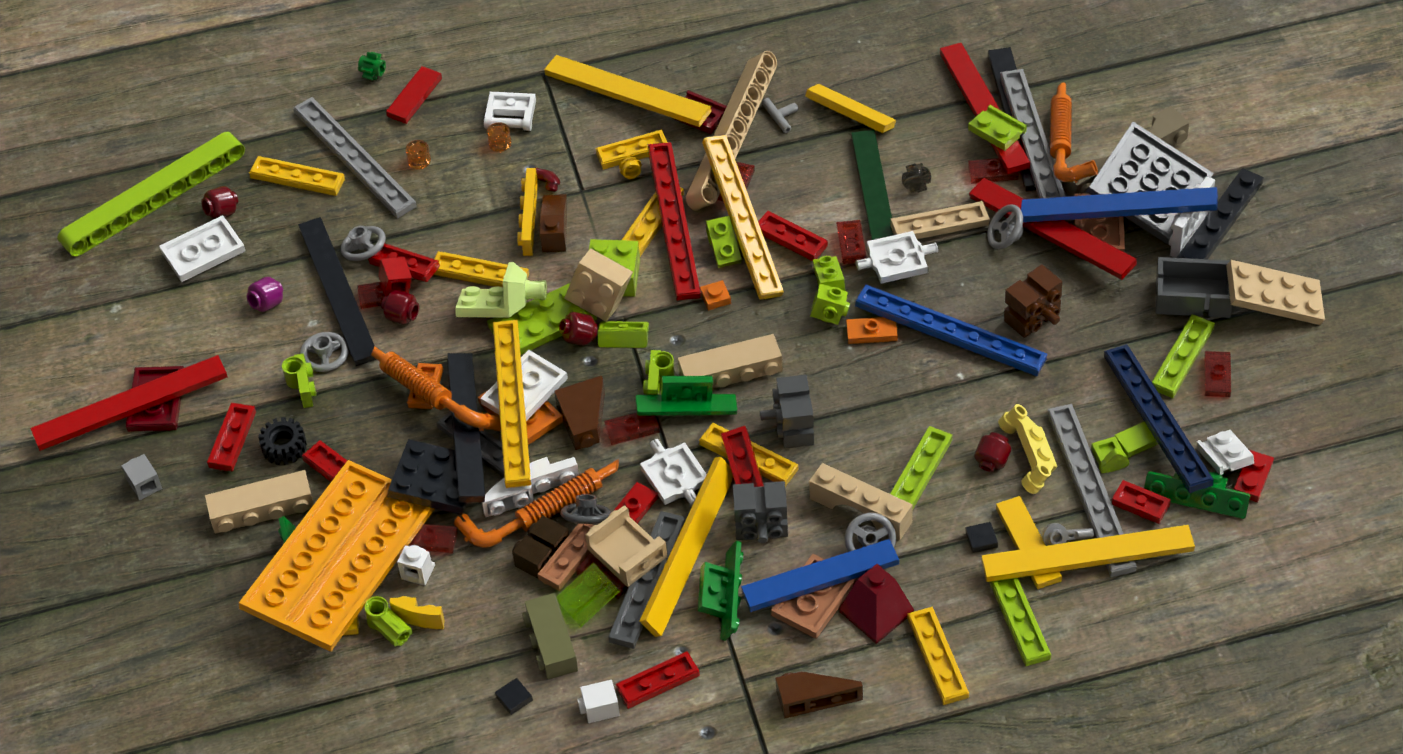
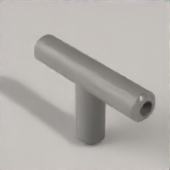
M769 98L763 99L762 105L782 131L788 133L791 130V126L784 117L797 112V104L792 103L777 109Z

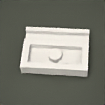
M1231 430L1222 431L1207 437L1205 442L1196 441L1197 450L1219 475L1224 474L1223 471L1227 469L1234 471L1254 464V455Z

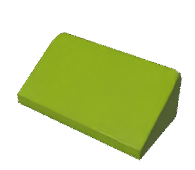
M601 321L598 328V346L646 348L649 323Z

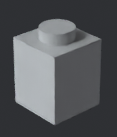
M145 454L121 465L127 482L139 500L162 489L158 475Z

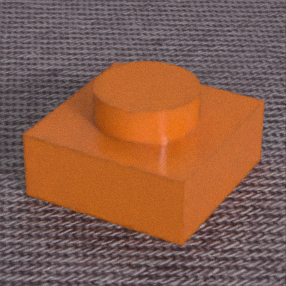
M723 280L700 287L701 296L708 311L731 304V297Z

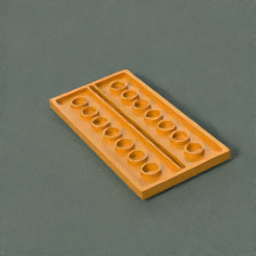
M348 460L240 600L239 609L331 652L363 609L366 601L371 598L398 561L405 545L408 546L435 509L388 498V489L392 479Z

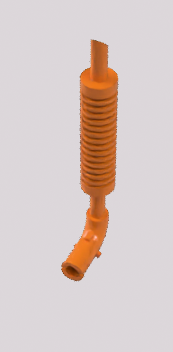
M1063 82L1058 86L1057 94L1051 99L1050 155L1056 159V163L1053 165L1055 177L1062 182L1075 181V183H1078V180L1097 175L1098 169L1094 160L1070 168L1065 163V159L1071 155L1072 100L1066 94V83Z
M374 346L371 356L380 362V369L436 409H449L457 419L470 426L479 428V431H484V429L501 430L500 415L478 413L465 405H459L451 399L452 393L446 387L395 352L385 354Z
M619 459L597 472L593 468H589L575 478H572L571 481L569 480L558 486L554 491L546 493L545 496L543 495L541 498L534 500L528 506L526 505L515 512L516 519L497 530L494 528L491 531L484 532L482 529H478L467 514L461 515L465 520L464 522L458 516L454 521V525L465 536L464 540L466 542L469 541L474 546L482 548L495 546L502 542V538L521 527L527 532L530 526L537 522L542 515L551 518V516L553 517L555 514H558L563 507L572 503L575 504L576 496L582 494L590 495L602 488L601 480L617 472Z

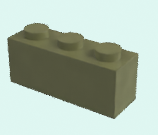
M552 593L525 601L526 612H523L522 616L525 627H531L532 633L529 634L532 649L538 648L539 655H536L539 671L545 670L547 680L577 672L576 655L556 594Z

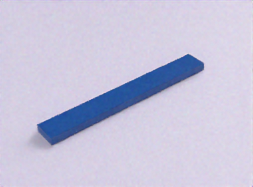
M1217 187L1023 199L1021 211L1023 222L1215 211L1218 204Z
M869 285L864 286L855 302V307L1038 376L1047 360V353Z

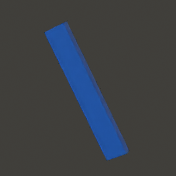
M890 539L741 586V591L750 612L861 577L876 564L883 569L899 565V558Z

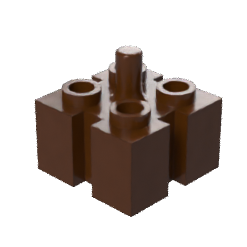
M1041 264L1027 274V279L1023 282L1019 280L1005 290V303L1008 306L1004 309V322L1023 338L1037 332L1043 324L1042 321H1050L1053 325H1056L1060 321L1058 315L1061 311L1062 280Z

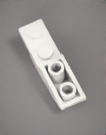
M547 457L531 462L530 486L506 488L505 478L500 480L485 494V502H482L485 518L492 515H500L505 511L515 508H522L534 501L533 494L545 492L569 480L571 481L572 478L579 475L575 457L553 464L549 463Z

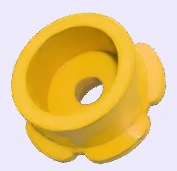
M628 157L619 165L620 173L627 179H634L641 173V161L635 157Z

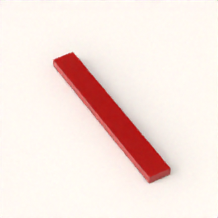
M957 43L940 48L942 59L975 117L982 111H986L989 105L999 109L963 44ZM1018 140L1005 151L991 143L1007 174L1030 168V161Z
M671 142L648 144V154L676 301L699 299L701 292Z
M983 178L969 192L970 199L976 202L983 201L985 207L996 213L1006 205L1013 204L1020 209L1022 206L1023 198L986 178ZM1012 212L1006 213L1004 217L1008 218ZM1065 220L1023 222L1022 226L1121 280L1137 265L1136 258Z
M216 355L30 429L39 451L228 378L227 372L219 355Z

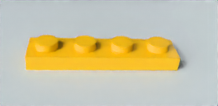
M526 168V178L521 180L522 192H525L524 196H520V209L523 210V214H519V228H522V232H518L517 242L518 246H522L523 256H533L538 180L536 168Z

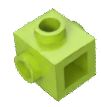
M819 284L812 303L810 316L838 325L841 316L846 317L850 303L846 302L848 292L837 287Z

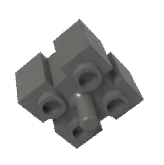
M807 374L776 378L777 388L772 389L773 409L760 411L761 421L777 420L778 439H783L784 449L814 445V418Z
M785 481L766 482L762 487H754V483L733 485L736 540L757 539L759 543H765L768 541V538L788 537Z

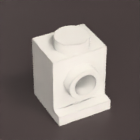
M405 545L397 561L402 580L424 586L435 566V562L431 561L430 553L416 545ZM411 569L417 570L418 574L411 572Z

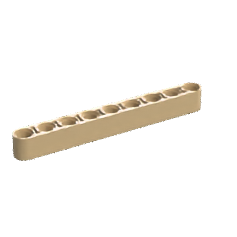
M764 51L747 61L714 136H727L735 159L777 67V59L770 51ZM706 153L686 195V202L694 211L701 210L715 203L720 195V190Z

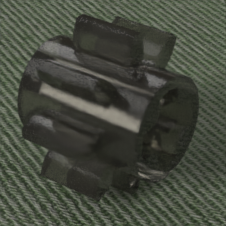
M922 163L906 166L907 172L902 173L904 187L910 189L911 193L927 190L926 184L931 183L929 169L923 167Z

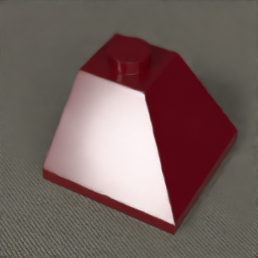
M876 564L858 578L839 608V612L877 644L907 619V614L914 612V609L896 579Z

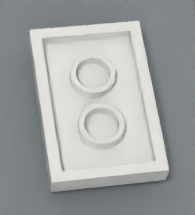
M1206 176L1203 182L1197 184L1195 188L1214 187L1215 179ZM1210 211L1183 212L1180 216H1175L1171 224L1173 234L1169 240L1171 257L1177 258Z
M223 215L159 246L161 253L181 282L246 251L244 244Z
M530 350L521 357L526 421L568 379L567 372ZM496 382L480 399L482 405L500 415L498 385Z

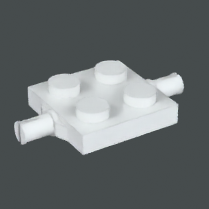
M913 231L867 241V250L870 258L856 260V266L858 271L872 267L877 273L881 284L926 274L928 266L924 255L938 253V246L936 242L922 246L916 239Z
M655 439V442L652 440L650 447L655 452V455L651 459L640 463L641 471L653 489L658 492V496L664 505L685 497L692 507L697 497L694 492L701 488L707 475L685 442L674 448L664 449L659 439Z

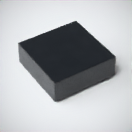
M991 522L965 528L972 553L998 548V541Z
M518 678L495 691L496 698L510 715L533 701L532 695Z

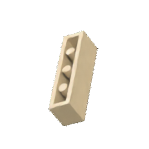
M774 334L678 357L680 376H712L713 389L726 387L742 381H750L766 375H774L783 371L782 355Z
M305 470L205 495L210 521L215 534L228 532L244 526H252L271 519H279L282 516L303 513L310 510L314 505Z

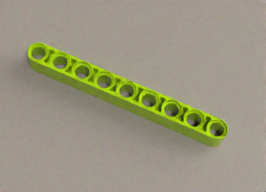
M221 133L66 226L59 232L58 241L71 256L78 257L238 161L245 153L244 145L232 133Z

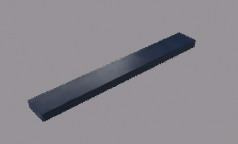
M1126 344L1104 351V358L1188 492L1192 493L1213 486L1214 479L1129 346Z

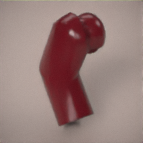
M536 168L537 180L547 182L545 189L556 192L558 185H560V179L552 171Z

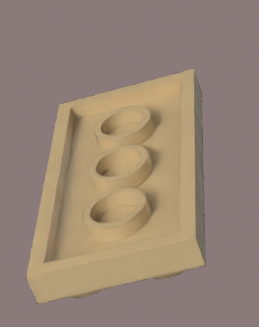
M1230 260L1226 265L1231 305L1321 325L1325 320L1320 280L1235 260Z

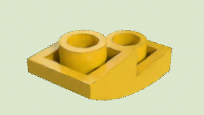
M407 596L390 598L391 610L405 623L422 628L444 629L445 620L441 606H418L416 598Z

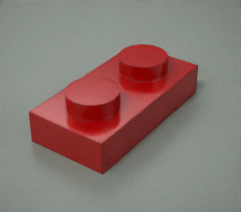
M1249 450L1254 455V464L1242 468L1234 490L1249 493L1250 500L1258 503L1272 468L1274 457Z
M1123 480L1112 498V505L1160 524L1170 506L1171 499Z

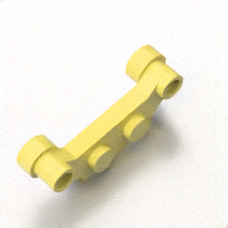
M1016 404L1009 412H1005L998 420V424L1008 434H1013L1017 430L1032 469L1024 476L1021 483L1029 493L1037 494L1043 488L1046 479L1057 468V464L1042 427L1037 426L1027 417V411L1022 405Z

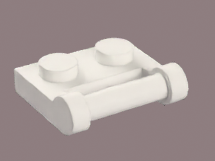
M490 92L484 118V128H523L524 131H531L536 95ZM494 115H501V116H521V117H524V118H523V119L494 118Z

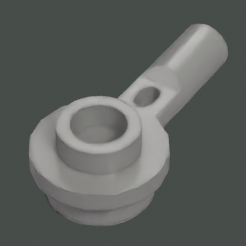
M1059 523L1047 525L1042 532V540L1046 546L1066 543L1067 540L1093 539L1094 537L1092 528L1066 530Z

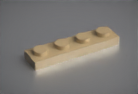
M983 201L893 218L891 219L890 226L894 235L913 231L916 239L988 226L990 218Z

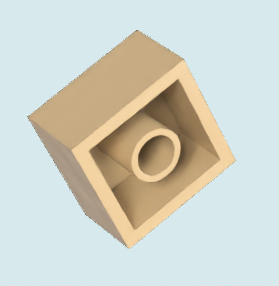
M590 248L579 262L564 299L607 322L618 308L633 271Z

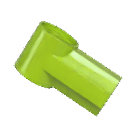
M375 596L366 601V620L370 628L378 630L395 647L402 646L408 641L409 636L412 634V629L388 607L386 599Z

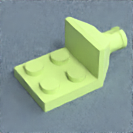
M509 262L503 279V287L496 286L490 289H480L476 286H470L462 289L455 308L456 317L509 318L526 305L527 300H546V280H527V273L514 262Z

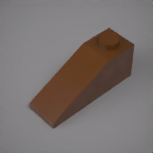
M567 194L543 195L540 213L542 253L565 252Z
M802 671L785 673L775 678L776 693L784 719L863 700V685L861 681Z

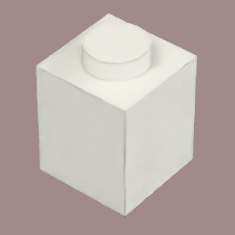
M612 680L580 687L582 698L577 699L580 714L586 713L588 723L620 716L618 700Z

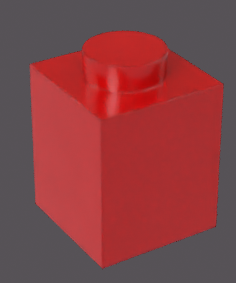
M405 257L381 259L378 277L385 296H388L393 290L409 293L412 276Z

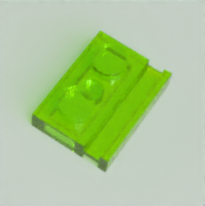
M592 563L557 596V600L582 627L620 591L595 563Z

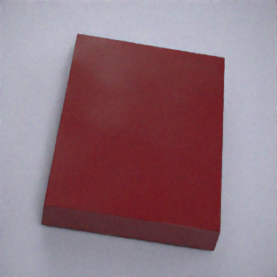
M184 366L135 367L132 388L183 369ZM182 396L128 416L126 422L127 431L177 430Z

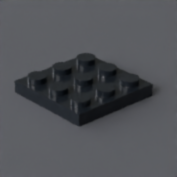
M408 439L389 486L387 497L462 515L467 502H459L455 450Z

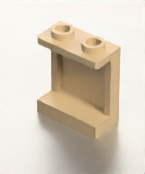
M626 506L611 512L608 518L600 524L591 527L585 535L587 549L627 587L667 558L666 542L660 536L653 539L630 518L629 509Z

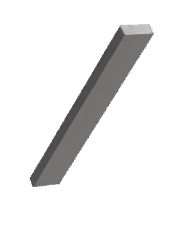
M1023 69L1000 72V80L1013 118L1027 125V132L1020 135V141L1030 161L1029 169L1039 198L1065 197L1061 182L1055 177L1053 172L1054 161L1050 155V149Z
M313 97L293 108L294 113L397 219L417 207L416 201Z
M1068 404L1048 409V418L1095 538L1124 534L1073 405ZM1134 560L1106 564L1110 577L1136 572L1137 568Z

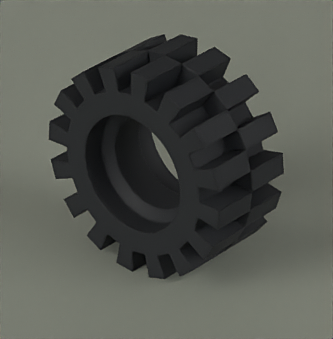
M281 417L279 422L277 418L272 419L273 424L267 422L265 424L266 428H261V434L258 437L265 459L268 458L270 463H273L275 460L276 465H280L281 461L284 462V465H289L288 460H292L294 463L297 461L296 456L301 458L303 455L302 451H306L307 442L298 421L294 422L292 418H289L287 422L286 417ZM282 437L292 438V440L285 445L273 444L277 439Z

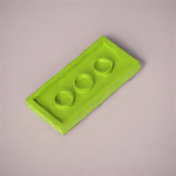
M569 283L547 293L546 300L534 299L527 302L522 309L511 317H495L488 320L487 323L493 333V322L517 320L520 352L522 355L528 350L535 349L561 337L562 333L559 331L560 322L570 312L591 315L594 321L597 320V316L564 299L570 286Z

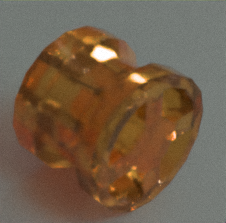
M498 122L488 127L487 137L490 149L496 152H503L509 149L512 143L509 126Z
M414 140L407 144L406 155L408 156L409 166L413 169L426 168L431 162L428 144L423 140Z

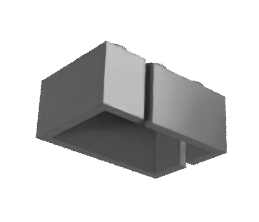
M1158 257L1156 314L1186 316L1193 314L1203 316V313H1208V317L1231 318L1232 305L1226 267L1229 260Z

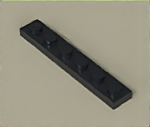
M1242 168L1218 200L1217 210L1210 211L1177 258L1208 259L1261 187L1264 177Z

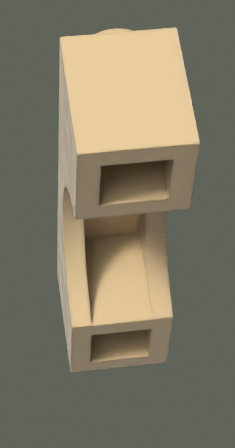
M824 463L820 465L809 481L811 500L830 509H833L836 505H847L861 511L863 514H881L892 523L896 539L899 541L912 524L913 504ZM871 520L877 530L883 527L881 523Z

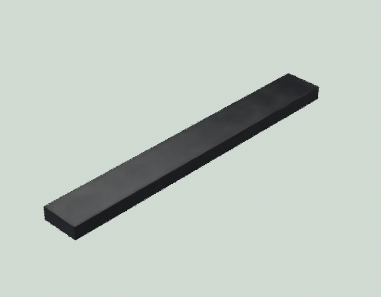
M1011 47L988 50V58L1003 112L1013 117L1000 80V72L1017 70ZM1030 169L1021 170L1020 173L1025 191L1036 190Z
M321 217L298 224L355 366L377 360L371 356L375 345Z
M447 353L449 390L452 393L451 399L459 405H465L471 410L478 412L472 353ZM451 412L459 502H485L479 428L463 423Z

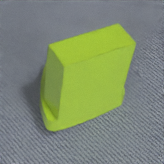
M1116 436L1092 443L1091 450L1099 464L1101 473L1117 471L1130 464Z

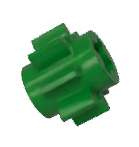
M367 52V56L362 55L360 57L358 71L363 72L362 78L377 80V76H383L386 62L381 59L382 54Z

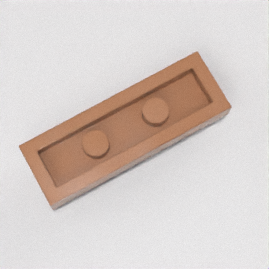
M578 523L540 570L538 580L560 591L591 553L587 549L585 535L594 525Z

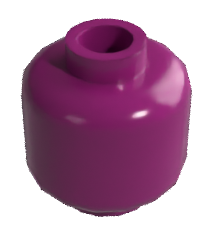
M263 277L248 287L247 301L253 309L266 312L282 302L283 287L275 279Z

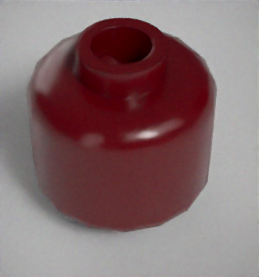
M220 186L208 190L204 194L201 201L202 209L212 219L222 215L227 217L235 213L238 197L228 187Z
M400 290L390 292L388 296L386 295L381 303L385 318L405 325L414 321L419 313V303L416 297Z
M570 312L561 320L559 331L562 333V338L565 342L586 346L596 338L598 327L591 315Z
M991 432L989 435L981 437L974 458L982 470L993 472L1005 467L1012 449L1008 443L1009 440L1005 436Z

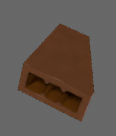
M602 376L555 390L556 406L563 415L564 425L575 450L588 448L599 443L605 398Z

